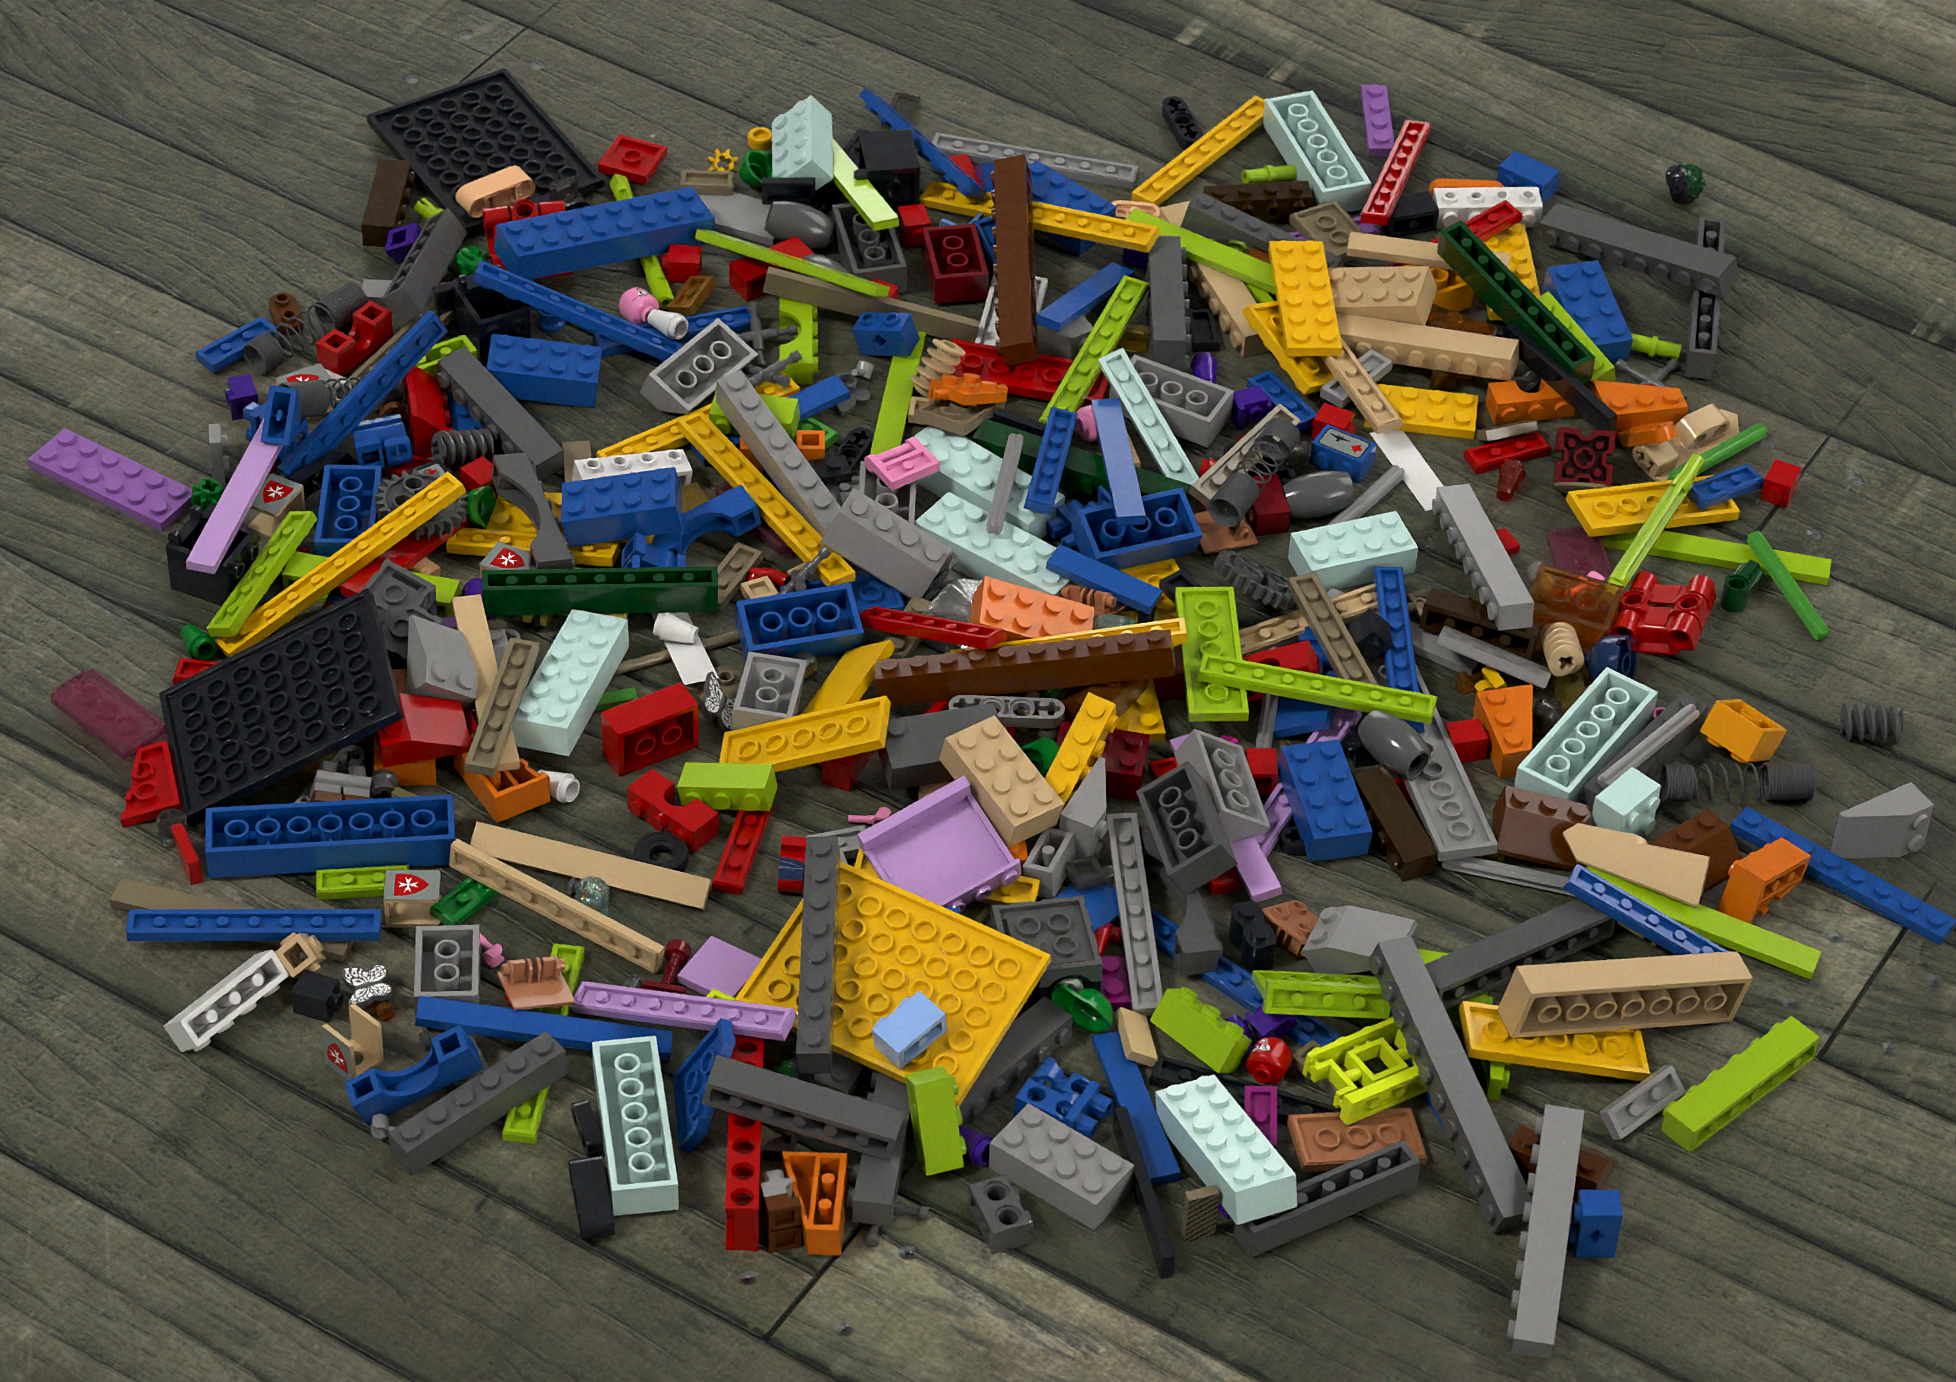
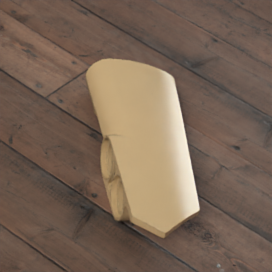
M1709 404L1683 417L1675 426L1678 436L1658 444L1635 446L1632 452L1636 464L1653 480L1666 481L1669 477L1668 473L1688 462L1692 454L1701 455L1739 434L1738 414L1723 409L1719 410L1714 404Z
M1580 823L1563 832V837L1577 862L1690 906H1699L1708 873L1709 856L1649 845L1644 838L1635 834Z

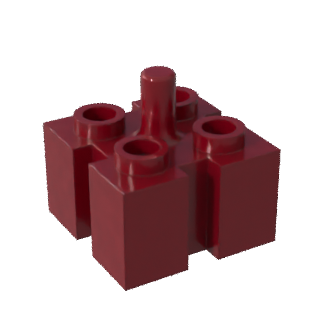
M1559 427L1556 430L1555 452L1562 453L1561 461L1554 463L1552 486L1556 482L1586 481V483L1603 484L1611 487L1613 465H1607L1606 458L1614 454L1616 431L1592 430L1590 436H1581L1582 429Z

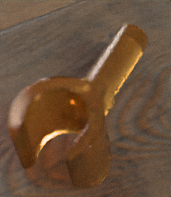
M1466 671L1459 672L1457 676L1459 682L1455 683V687L1462 695L1470 693L1474 689V682L1484 678L1482 671L1468 675Z
M388 999L374 1001L372 1006L362 1009L370 1016L376 1014L380 1021H388L394 1017L392 1005Z

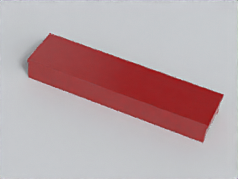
M733 1034L736 1042L731 1059L764 1068L765 1038ZM730 1112L728 1116L725 1197V1250H751L758 1252L762 1122Z

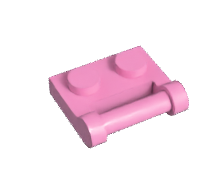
M911 437L905 440L904 444L878 455L870 454L864 458L868 471L874 472L891 491L940 470V462L915 437Z

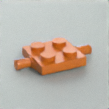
M965 373L963 377L942 375V379H930L928 398L931 401L951 400L961 405L1003 403L1007 400L1008 387L1006 384L982 381L979 375Z

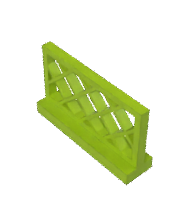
M1253 970L1252 980L1264 998L1263 1011L1267 1014L1389 1019L1390 1005L1382 996L1381 986L1376 976Z

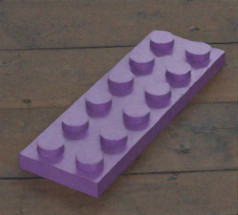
M65 428L28 458L29 468L161 532L192 506L191 488Z

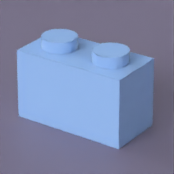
M918 991L911 998H905L888 1017H882L872 1029L874 1047L901 1070L947 1032L946 1014L922 992Z

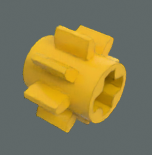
M717 148L714 151L716 158L708 157L706 159L707 162L711 163V167L707 171H731L736 173L739 169L734 166V162L738 157L732 158L729 155L730 149L720 153V150ZM720 160L721 162H727L728 166L725 170L723 167L718 168L717 164Z

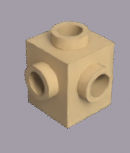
M292 933L280 943L282 947L274 952L292 978H300L304 970L317 973L321 969L319 964L326 959L321 953L324 948L320 941L314 935L309 937L308 934ZM303 950L309 957L305 961L300 959V953Z

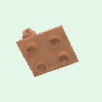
M1209 511L1194 514L1202 533L1199 545L1204 554L1258 544V540L1245 516L1238 525L1226 527L1217 523L1211 517Z
M1069 584L1061 590V596L1064 599L1094 607L1093 619L1097 622L1109 621L1128 606L1117 601L1112 593L1088 587L1082 588Z
M1297 900L1263 908L1264 922L1275 932L1276 942H1282V946L1288 947V950L1297 957L1303 956L1306 958L1302 949L1319 917L1310 912L1304 903Z
M558 956L542 957L541 962L540 958L536 957L533 961V969L530 958H526L525 961L524 959L507 960L506 964H501V972H497V976L513 1010H531L532 1008L561 1007L563 1005L575 1004L571 991L561 971L565 970L564 958H558Z

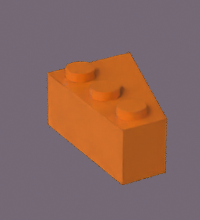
M1600 380L1592 381L1591 392L1617 414L1615 439H1619L1617 435L1619 432L1638 425L1673 421L1676 426L1687 415L1688 405L1681 390L1678 388Z
M1533 684L1476 692L1473 719L1480 718L1484 730L1487 729L1489 731L1491 744L1490 747H1487V751L1499 779L1516 777L1517 767L1532 751Z
M475 733L470 735L471 742L473 741ZM468 752L453 755L454 768L496 823L550 802L549 775L544 772L539 774L528 766V762L522 758L519 759L520 769L496 772L495 777L465 772L464 763Z
M1781 837L1772 843L1765 844L1763 848L1756 852L1752 851L1740 861L1736 860L1728 871L1730 878L1717 911L1752 924L1751 921L1757 913L1763 916L1768 912L1769 907L1766 905L1773 898L1780 901L1802 880L1811 855Z
M782 1151L785 1178H793V1197L799 1196L801 1202V1230L807 1253L809 1255H841L850 1179L847 1153Z

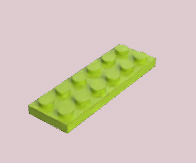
M1175 587L1177 618L1184 617L1188 643L1180 644L1189 722L1248 721L1249 709L1246 690L1197 681V673L1203 653L1242 660L1234 587Z

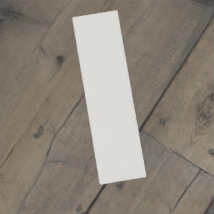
M1390 430L1379 434L1371 432L1370 435L1391 464L1404 469L1403 480L1424 510H1432V500L1436 498L1437 487H1443V485L1404 431Z
M687 612L671 613L693 625ZM651 613L654 621H656L659 613ZM697 636L694 644L664 640L684 685L705 681L707 673L711 671L718 678L699 636Z

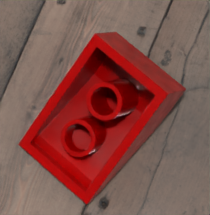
M401 693L398 695L404 718L375 732L383 768L469 752L472 744L461 701Z

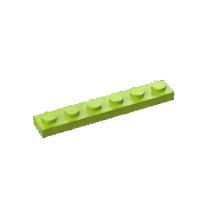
M290 511L207 626V630L212 637H234L240 631L241 626L254 611L263 595L268 592L273 581L282 572L285 564L296 552L300 543L309 534L310 529L317 521L313 511Z

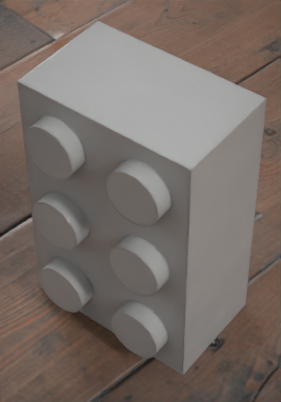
M479 925L416 926L415 1018L419 996L480 1004L481 944Z

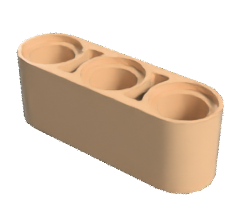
M510 166L463 185L456 193V201L473 218H479L483 216V209L509 206L518 200L527 199L533 194L536 185L519 166Z

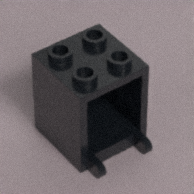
M912 130L859 132V167L854 171L853 177L856 180H868L893 211H898V207L919 204L920 165Z
M465 275L458 276V285L453 286L455 326L460 336L465 334L476 348L477 359L483 366L488 363L492 334L531 338L530 310L524 302L511 300L493 289L482 288L474 281L467 282Z
M193 505L189 510L190 518L179 531L172 530L168 534L169 543L166 545L170 586L173 590L222 606L259 555L260 546L257 541V532L240 526L215 574L189 570L186 567V560L210 518V515L202 513V509L199 506Z

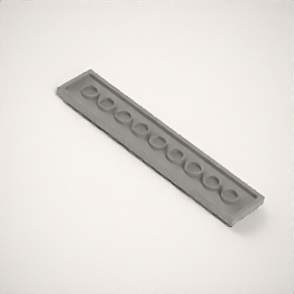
M1383 654L1372 662L1364 658L1377 684L1387 687ZM1416 665L1419 693L1430 695ZM1435 707L1432 724L1423 723V733L1417 732L1431 753L1430 762L1418 776L1409 778L1401 775L1423 827L1438 852V861L1496 854L1498 850L1497 840Z

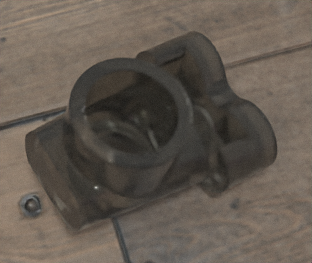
M1542 696L1534 705L1532 718L1538 721L1537 728H1535L1533 740L1536 743H1539L1564 715L1562 712L1563 705L1559 700L1551 699L1549 701Z

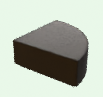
M1435 370L1431 373L1429 390L1453 392L1457 390V383L1451 375L1444 373L1442 370Z
M787 1131L782 1133V1136L768 1141L762 1150V1160L783 1162L782 1151L796 1152L799 1133Z

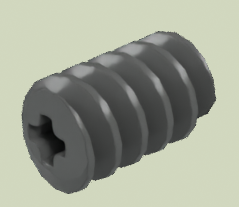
M486 428L479 430H449L448 432L445 430L438 431L432 437L431 452L433 460L439 458L443 464L445 462L447 466H451L454 462L457 465H463L464 462L468 464L481 456L491 459L494 455L493 436L490 430Z
M1843 703L1840 712V735L1842 732H1845L1847 740L1851 741L1853 734L1857 733L1859 741L1863 742L1866 733H1869L1871 742H1875L1877 735L1881 734L1883 743H1887L1889 735H1893L1895 743L1898 744L1903 731V708H1901L1898 714L1897 708L1890 706L1886 714L1883 705H1879L1874 713L1873 706L1870 704L1866 705L1862 712L1860 704H1855L1852 711H1850L1849 705Z

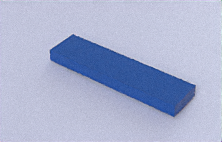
M1063 545L1057 547L1046 563V569L1090 589L1112 593L1117 601L1148 615L1162 597V589Z

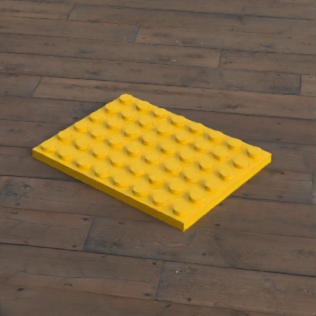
M840 861L832 1051L906 1084V1074L943 1066L951 1076L954 1075L956 1078L958 1095H954L955 1104L959 1107L1051 963V955ZM803 899L735 998V1001L793 1008L798 1015ZM920 991L946 1014L947 1032L900 1070L874 1047L872 1029L882 1017H888L905 998H911ZM798 1016L790 1030L797 1034Z

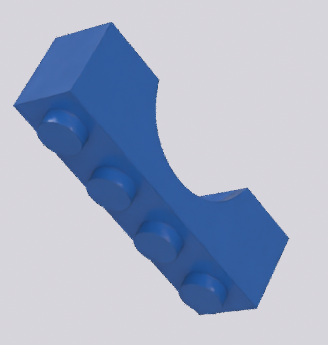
M739 485L683 513L682 531L654 535L652 544L648 545L659 550H669L675 556L678 553L686 556L689 545L703 534L720 531L737 537L761 525L757 505L744 487Z
M458 1025L432 1038L429 1053L416 1065L394 1072L372 1068L346 1081L345 1085L352 1107L369 1126L372 1124L373 1115L384 1114L389 1116L483 1069V1065L476 1044L462 1026Z

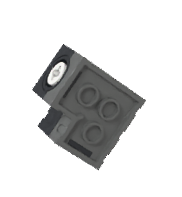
M386 559L378 572H375L364 585L363 590L369 588L374 595L392 669H407L409 617L414 615L443 626L444 620L437 616L436 586Z
M1084 895L991 906L990 928L1051 955V963L1032 991L1033 997L1036 998V1003L1044 996L1052 1001V992L1058 984H1064L1076 992L1085 988H1092L1101 992L1103 963L1101 956L1098 954L1095 934L1092 933V923L1089 912L1086 910Z

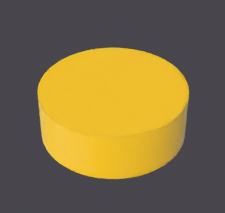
M764 127L750 130L748 133L749 147L760 151L771 148L772 131Z

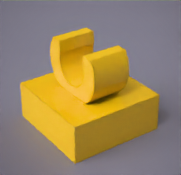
M1490 666L1481 669L1484 680L1474 685L1478 692L1507 688L1503 678L1495 668Z

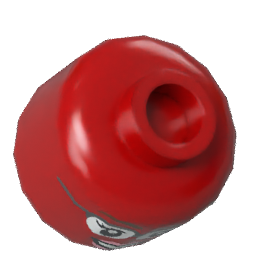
M1265 1037L1259 1039L1247 1058L1246 1066L1248 1072L1256 1081L1264 1084H1276L1285 1077L1292 1064L1293 1055L1285 1041L1277 1037Z

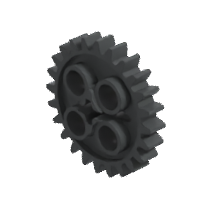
M413 469V473L409 475L403 470L402 477L392 474L391 481L383 480V486H378V493L375 494V514H379L378 520L383 519L438 479L440 471H436L431 475L428 469H425L423 474H419L416 469ZM463 494L456 501L449 504L410 534H415L416 540H419L421 535H425L428 540H431V534L442 538L443 531L452 534L453 527L460 529L461 522L466 521V515L468 514V495Z
M1227 550L1220 551L1213 566L1215 567L1214 570L1219 572L1218 575L1224 577L1226 582L1232 583L1233 587L1243 594L1252 596L1255 600L1260 599L1264 604H1270L1274 608L1280 607L1283 610L1288 609L1290 611L1296 608L1297 603L1287 587L1288 578L1282 577V573L1277 569L1263 564L1260 560L1255 561L1251 556L1247 557L1240 552L1237 554L1232 550L1230 552Z

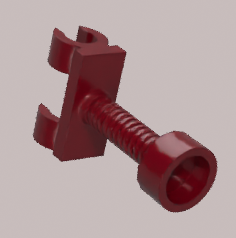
M670 940L664 953L668 963L661 983L644 980L641 989L686 995V987L673 984L679 966L688 962L691 953L690 945L683 940Z

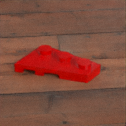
M165 740L138 748L131 773L130 791H127L125 797L127 803L125 812H122L120 818L123 828L182 812L168 741Z

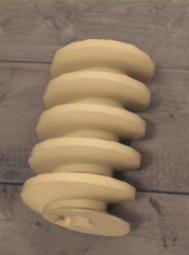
M934 338L932 342L937 349L929 347L927 349V352L932 356L931 359L927 357H922L921 359L926 367L917 366L915 369L920 376H910V379L915 383V389L927 398L930 379H942V375L953 374L955 371L954 366L959 365L961 361L959 356L965 355V351L951 341Z
M1565 622L1548 623L1543 626L1540 631V641L1550 672L1554 676L1563 677L1580 670L1584 664V655L1575 628Z

